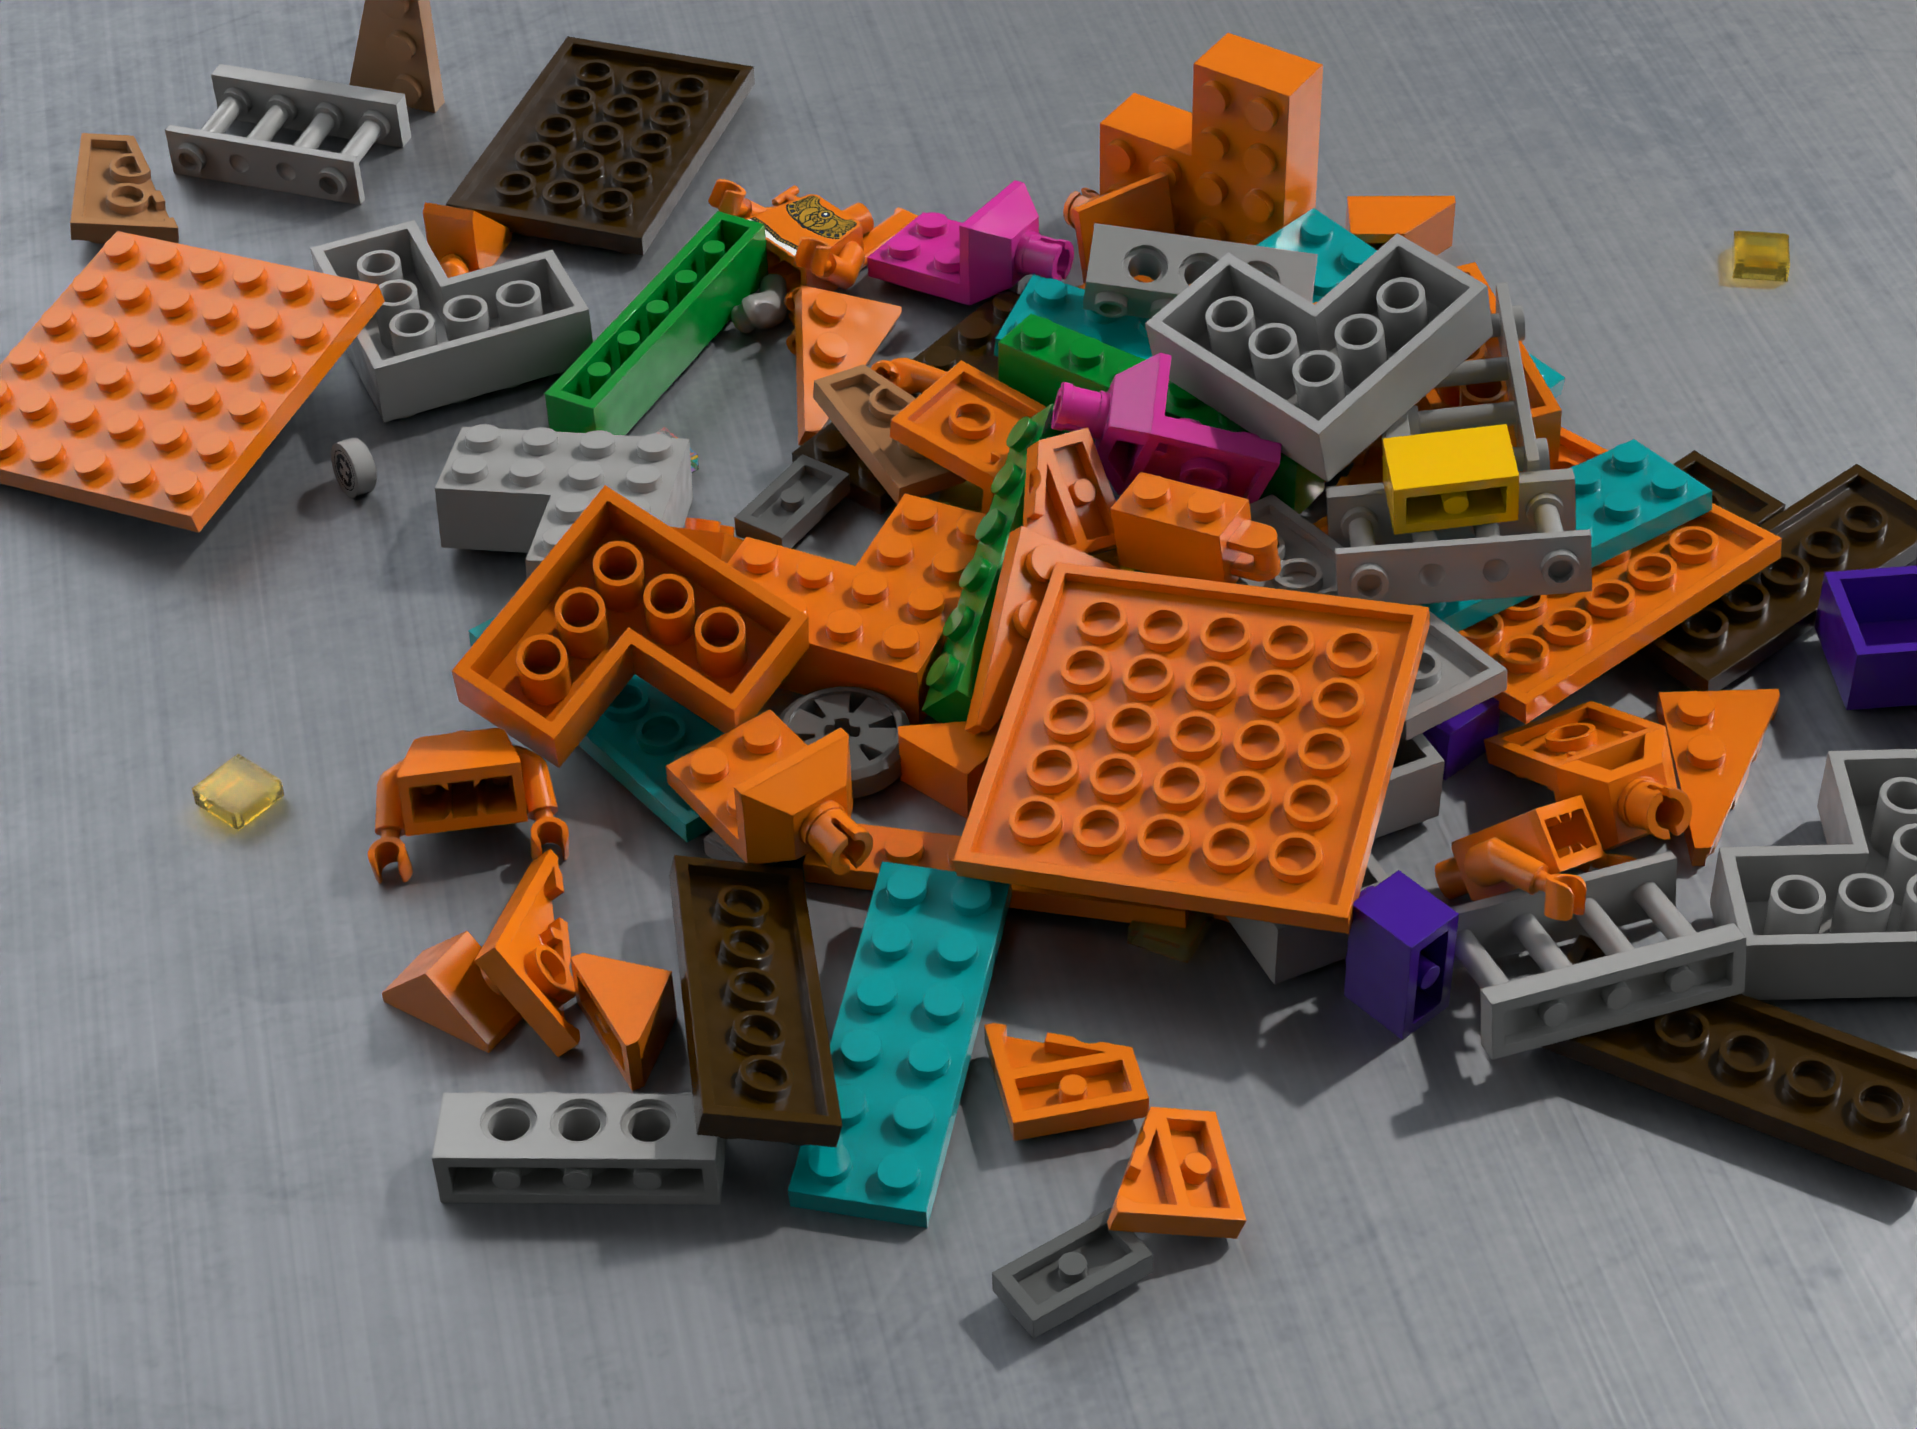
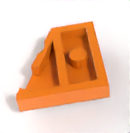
M1089 428L1042 439L1028 447L1023 527L1088 555L1116 549L1110 509L1116 500Z
M984 1024L985 1045L1013 1141L1146 1117L1149 1111V1096L1132 1047L1106 1042L1084 1043L1072 1036L1047 1032L1045 1041L1042 1043L1008 1037L1007 1025Z
M1150 1107L1140 1128L1107 1220L1108 1229L1111 1231L1237 1239L1247 1220L1216 1112Z

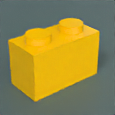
M1507 424L1382 438L1383 485L1394 535L1518 520L1519 472Z

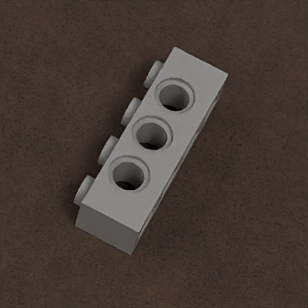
M1095 223L1083 309L1096 311L1102 316L1111 318L1128 315L1150 319L1228 252L1312 303L1318 254ZM1144 275L1152 278L1154 281L1144 283L1135 280L1133 277Z
M486 1091L443 1093L432 1162L441 1203L720 1205L727 1139L697 1135L692 1092L681 1094H630L626 1092L558 1093L551 1091L543 1093H490Z

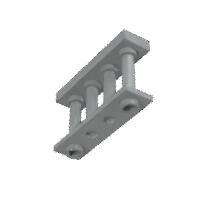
M219 64L211 74L217 110L199 130L169 125L165 129L173 172L176 174L361 205L365 200L359 163L372 145L377 143L404 148L411 138L405 94ZM235 120L257 123L247 137L224 134ZM280 128L304 131L294 145L270 142ZM327 135L350 139L341 153L317 149Z
M1508 282L1496 283V313L1491 314L1493 330L1491 338L1498 337L1501 357L1464 361L1434 388L1506 381L1509 402L1418 411L1417 405H1414L1382 433L1381 436L1382 438L1501 424L1513 425L1517 447L1512 448L1518 471L1550 470L1547 439H1536L1518 342L1525 340L1522 305L1512 306Z
M1572 468L1519 472V514L1516 521L1394 535L1383 483L1326 487L1328 536L1344 547L1335 548L1337 596L1413 605L1592 591L1590 529L1576 530L1575 476Z
M1671 851L1577 875L1583 878L1587 888L1584 915L1573 914L1572 919L1569 921L1555 920L1544 915L1545 892L1540 890L1534 895H1530L1520 889L1450 907L1459 913L1453 970L1465 967L1481 988V1045L1492 1060L1744 993L1746 936L1734 923L1696 932L1676 908L1677 857ZM1651 919L1668 939L1634 948L1618 927ZM1580 934L1584 936L1589 935L1606 956L1572 965L1556 943L1577 938ZM1528 951L1543 973L1509 981L1493 960Z

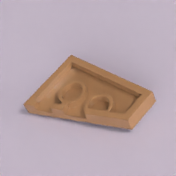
M365 0L349 85L405 94L407 107L432 113L438 111L445 101L430 0Z
M81 133L70 220L71 240L103 244L117 231L179 243L178 226L174 218H169L166 212L165 199L161 191L156 190L153 185L151 170L135 137L130 135Z
M864 364L814 380V400L896 504L899 503L904 494L921 498L967 482L966 479L890 437L891 419L915 400V397Z

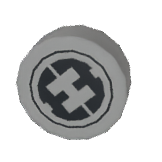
M355 437L333 444L331 449L333 471L346 495L354 498L373 491L377 483V471L367 446Z

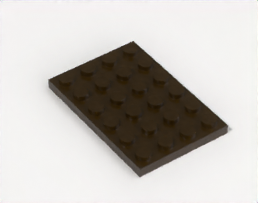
M567 36L450 197L446 206L476 211L508 227L510 232L519 233L526 237L536 236L564 241L572 245H586L614 250L622 254L644 256L754 86V66Z

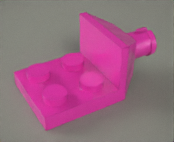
M1014 180L963 223L950 220L941 213H921L867 257L868 276L970 306L1012 288L1026 275L1035 274L1062 282V279L1065 280L1071 270L1074 259V247L1070 241L1053 239L1039 233V215L1024 182Z
M1158 353L1115 375L1107 392L1088 390L1073 386V384L1067 382L1061 383V388L1058 390L1053 408L1051 428L1059 431H1076L1089 428L1092 438L1096 439L1095 447L1106 476L1120 496L1137 475L1143 472L1249 499V504L1259 500L1280 464L1281 443L1261 439L1259 436L1249 432L1235 433L1206 426L1190 418L1176 419L1165 416L1172 355Z

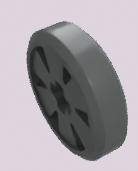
M856 686L828 687L798 698L779 716L807 745L812 744L840 727L849 734L852 798L864 797L883 790L902 775L898 726H909L910 721L899 704L880 692Z

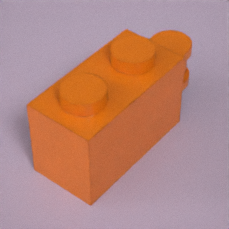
M1140 472L1110 508L1118 560L1121 566L1151 574L1234 584L1240 577L1258 582L1268 581L1275 578L1281 571L1277 548V532L1272 526L1251 520L1249 499Z

